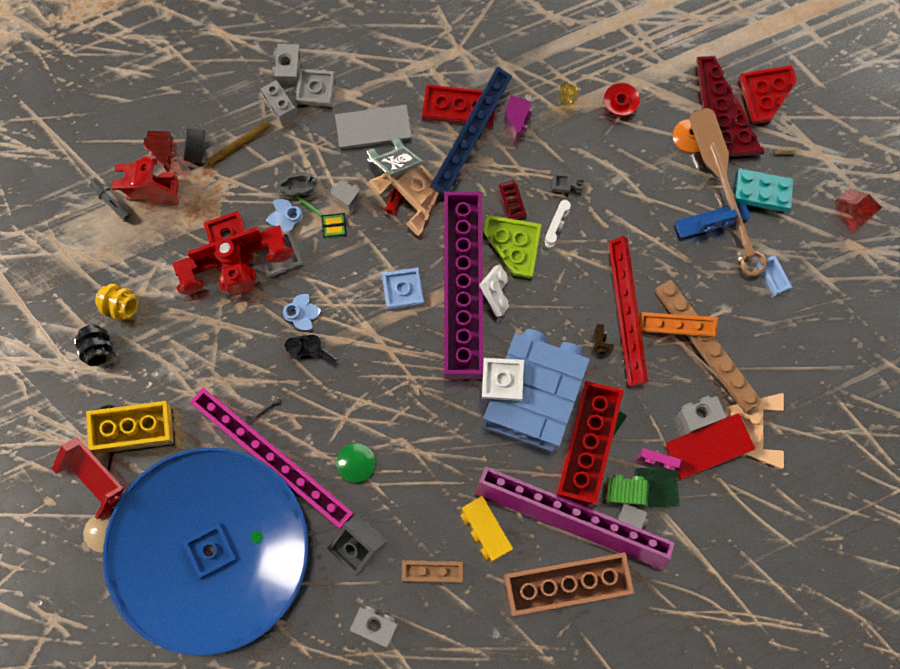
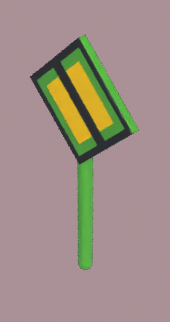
M296 195L300 202L322 218L323 238L347 236L345 213L323 215L299 195Z

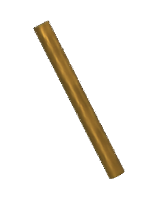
M267 121L261 123L206 159L207 164L211 166L269 128V123Z

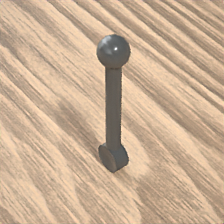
M276 396L271 403L253 416H247L246 422L252 424L256 417L274 404H279L281 398Z

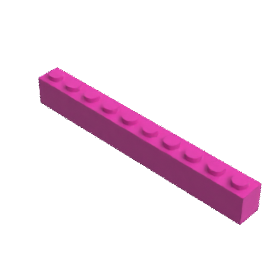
M202 388L190 401L199 412L249 454L273 469L293 491L338 529H341L347 521L355 516L351 510L205 388Z

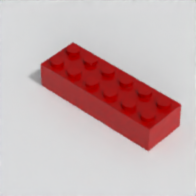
M585 380L557 492L558 496L575 503L596 508L624 389Z

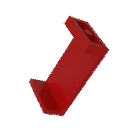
M78 437L61 445L51 469L58 474L70 468L101 502L95 515L97 520L103 516L108 517L111 515L116 503L121 498L120 495L124 488Z

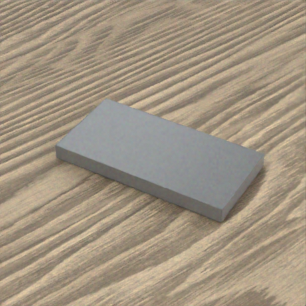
M407 105L335 114L340 150L392 143V140L397 138L400 141L412 140Z

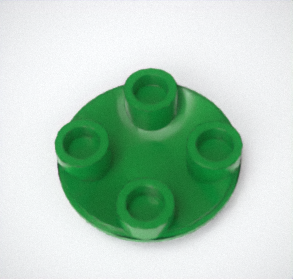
M350 444L344 447L337 456V471L346 481L351 483L363 482L375 470V456L365 445Z

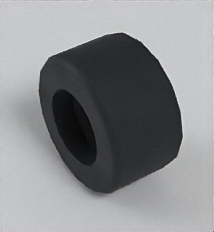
M187 128L184 161L202 163L205 130Z

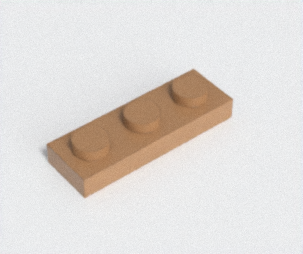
M402 560V582L463 583V562Z

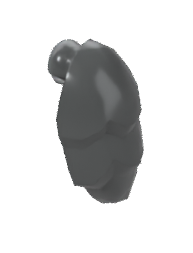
M307 172L292 173L280 180L276 188L279 192L288 196L306 195L317 187L318 180L315 175Z

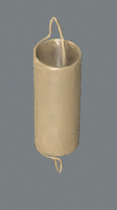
M796 147L775 148V154L796 153Z

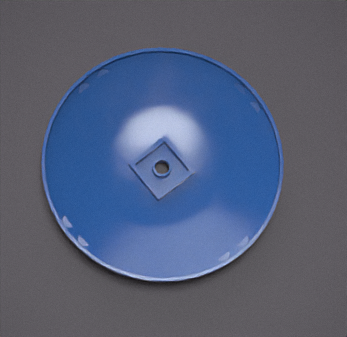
M215 447L197 448L176 453L152 465L128 487L115 506L107 526L103 545V569L106 585L111 599L123 619L135 632L156 646L187 655H213L238 649L251 643L272 628L285 614L296 597L303 581L308 558V534L304 515L298 500L286 482L273 469L250 455L231 449ZM254 531L262 533L263 539L261 542H252L251 534ZM208 545H213L215 552L212 556L207 557L204 552L205 548Z

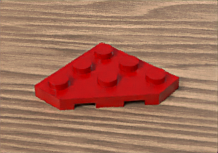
M793 65L740 73L739 80L752 125L771 121L797 82Z

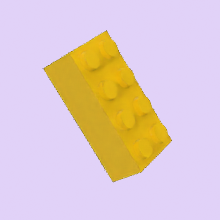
M167 401L86 411L88 450L93 454L174 444L171 405Z

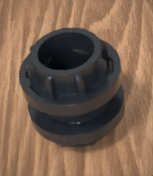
M88 325L78 331L74 343L76 348L79 349L78 357L82 362L89 366H100L109 361V356L113 353V347L109 342L110 337L107 330L98 325Z

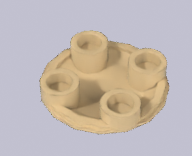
M94 515L86 523L83 532L84 541L93 551L103 553L105 533L111 515L108 517L103 516L98 520Z

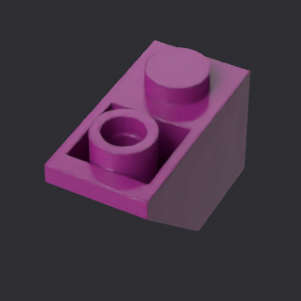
M511 95L505 109L504 119L515 140L519 141L520 136L525 135L527 129L525 123L527 119H531L533 109H531V101Z

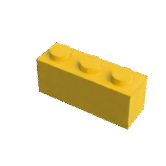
M483 496L461 508L462 514L460 516L465 525L469 524L473 531L470 534L474 541L480 542L482 546L480 551L485 560L489 559L492 563L513 550Z

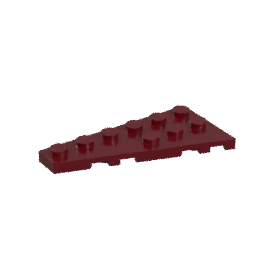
M715 56L697 57L696 65L702 109L709 108L714 111L729 152V157L763 155L765 150L763 146H760L756 133L752 131L749 120L740 102L735 98L731 85L727 83Z

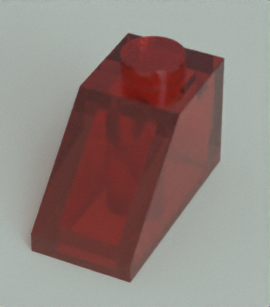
M147 131V137L144 138V148L147 149L151 157L158 160V164L166 172H170L174 141L170 131Z
M849 188L836 199L861 227L882 209L870 194Z

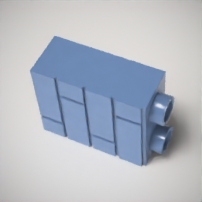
M526 329L523 335L515 332L506 359L524 360L522 401L490 399L483 418L482 427L556 453L583 380L589 358L582 356L584 350L573 343L562 342L560 348L545 343L547 336L539 331Z

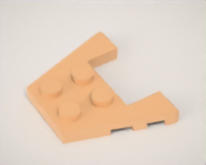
M423 165L393 177L384 173L366 183L378 196L392 184L417 210V213L406 225L417 236L422 233L424 224L429 217V212L438 196L436 191L429 188L434 176Z
M780 393L760 398L763 402L747 413H744L738 404L725 407L723 410L726 417L737 413L740 414L755 446V450L743 455L755 458L764 464L772 465L776 469H784V451L763 449V411L783 412L784 394Z

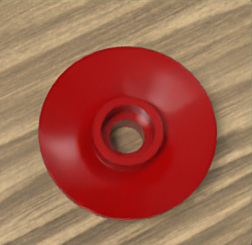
M615 83L606 90L604 104L612 114L628 116L637 110L640 104V95L630 84Z

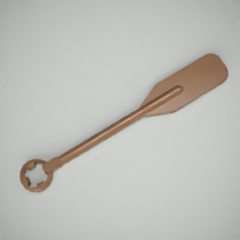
M709 108L695 111L690 115L689 121L702 159L720 179L730 209H736L738 214L735 223L745 251L740 262L741 268L749 276H758L766 270L767 259L762 253L754 251L727 178L729 152L715 113ZM757 255L760 257V264L763 265V268L750 272L747 270L749 267L744 260L746 257L749 259Z

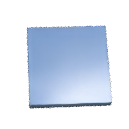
M419 267L382 273L387 310L424 305Z

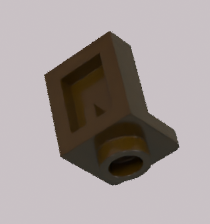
M596 324L592 351H597L601 355H607L614 349V344L603 343L606 342L607 338L604 324Z

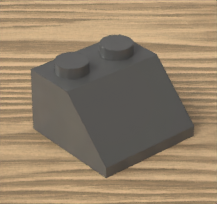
M357 513L343 525L327 549L357 576L379 552L387 540Z

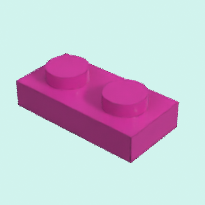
M645 448L642 449L640 455L645 457V462L656 465L658 461L664 463V467L675 470L676 467L681 468L683 463L682 459Z

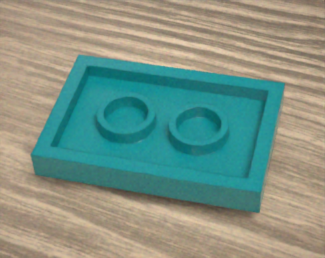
M738 169L734 196L736 203L790 212L793 179Z

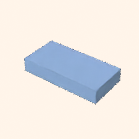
M774 255L767 258V267L762 275L773 296L791 290L793 287L777 257ZM759 261L757 265L761 270L763 268V265H761Z

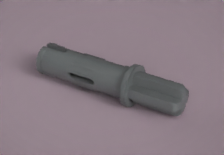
M96 177L90 179L88 185L98 194L97 197L102 199L124 222L130 220L132 214L110 192V188L105 187Z

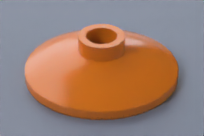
M689 119L683 120L674 128L673 141L680 150L687 153H697L700 150L695 136L689 133L693 132Z

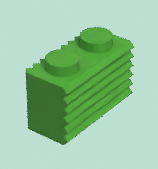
M613 475V478H607L605 501L607 504L623 505L625 503L630 506L648 507L649 482L644 477L633 476V479H625L623 475Z

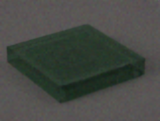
M665 467L635 469L636 476L644 477L649 482L648 507L639 508L680 506L676 469L671 470Z

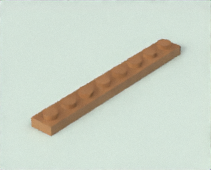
M671 279L655 288L654 292L671 314L698 316ZM687 335L744 413L749 412L763 402L715 337Z

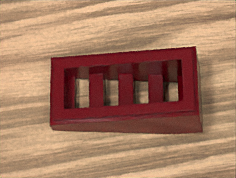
M516 180L499 184L498 193L507 218L514 220L526 218V211ZM515 195L514 198L506 199V197ZM516 202L518 203L517 205L509 207V204H513ZM520 209L521 211L518 213L511 214V211Z

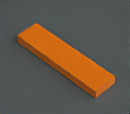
M640 313L641 332L717 337L718 317Z

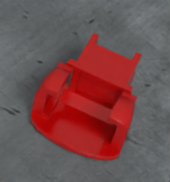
M143 157L138 161H134V163L115 165L114 171L125 172V176L122 179L113 180L112 189L122 191L126 194L127 200L147 199L153 204L175 206L179 204V198L177 197L178 178L172 172H163L155 176L153 171L154 165H158L157 159Z

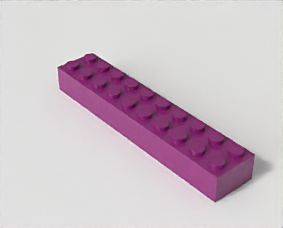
M444 192V379H483V291L479 286L483 281L482 192Z

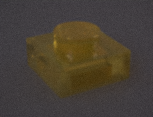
M565 81L560 86L559 95L573 105L577 101L579 92L574 85Z

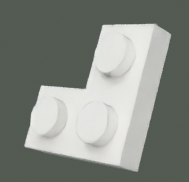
M501 264L494 266L479 284L496 317L502 316L510 306L502 292V288L509 280Z

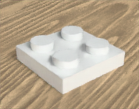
M484 358L482 399L522 401L524 360Z

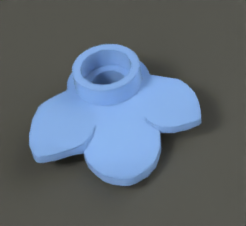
M278 199L273 201L276 211L266 218L270 225H280L283 231H291L295 224L301 222L303 213L299 207L292 206L289 201ZM297 214V217L291 218V215Z
M309 294L296 296L293 302L287 304L283 309L284 318L289 322H293L297 329L303 331L311 330V320L317 318L321 313L319 307L309 303ZM290 311H296L294 316L289 315Z

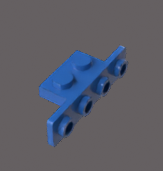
M737 203L742 220H749L751 216L746 204ZM730 206L676 220L675 225L680 238H685L703 232H711L720 227H729L735 224L738 214L736 209L731 210Z

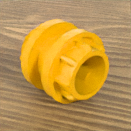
M109 284L108 286H103L98 291L95 304L101 315L111 316L117 321H123L135 314L138 300L132 290L121 288V286L116 284Z

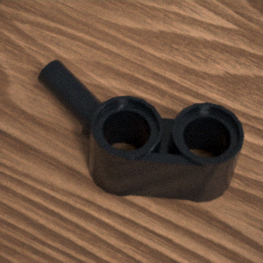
M314 334L291 337L284 344L287 355L292 359H298L303 355L317 356L320 354L334 365L338 361L336 356L324 349L320 338ZM311 342L318 343L317 347L314 349H311L308 346ZM292 345L299 346L298 350L294 352L289 351Z

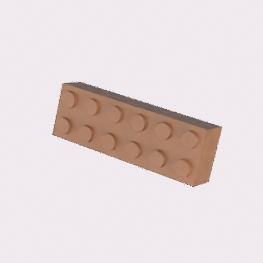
M626 553L509 573L503 576L511 617L634 594Z

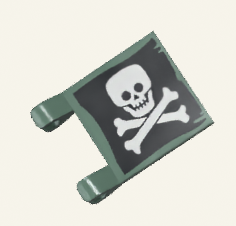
M398 138L392 140L395 146L393 151L378 156L373 148L366 151L369 154V157H367L368 161L374 162L391 177L423 165V161L408 150Z

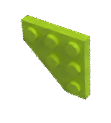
M486 215L483 231L484 237L514 276L533 278L542 224Z

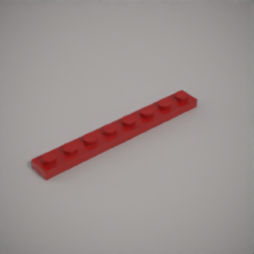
M621 236L608 243L628 386L634 387L649 381L628 237Z

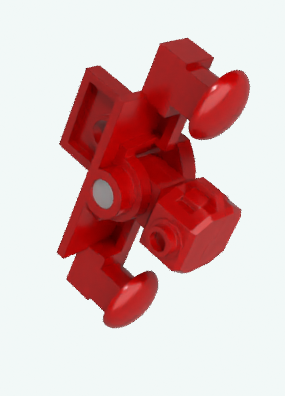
M232 212L204 222L209 244L187 251L188 258L172 263L175 275L180 282L176 287V291L183 295L197 293L204 287V281L196 279L195 274L216 267L221 271V277L218 280L220 290L234 296L253 290L257 279L255 269L249 267L253 260V254L269 249L270 253L266 256L267 261L281 263L290 259L294 250L285 247L287 240L280 225L264 231H260L258 227L245 230L240 212ZM225 231H231V235L229 237L222 238V235Z

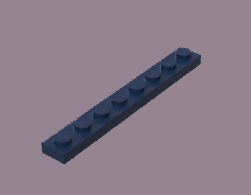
M497 66L429 186V188L444 196V192H449L512 78V75Z

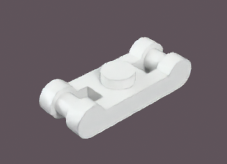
M567 200L560 202L546 234L544 246L547 249L554 248L557 240L556 233L557 231L561 232L565 222L562 219L569 214L571 204Z

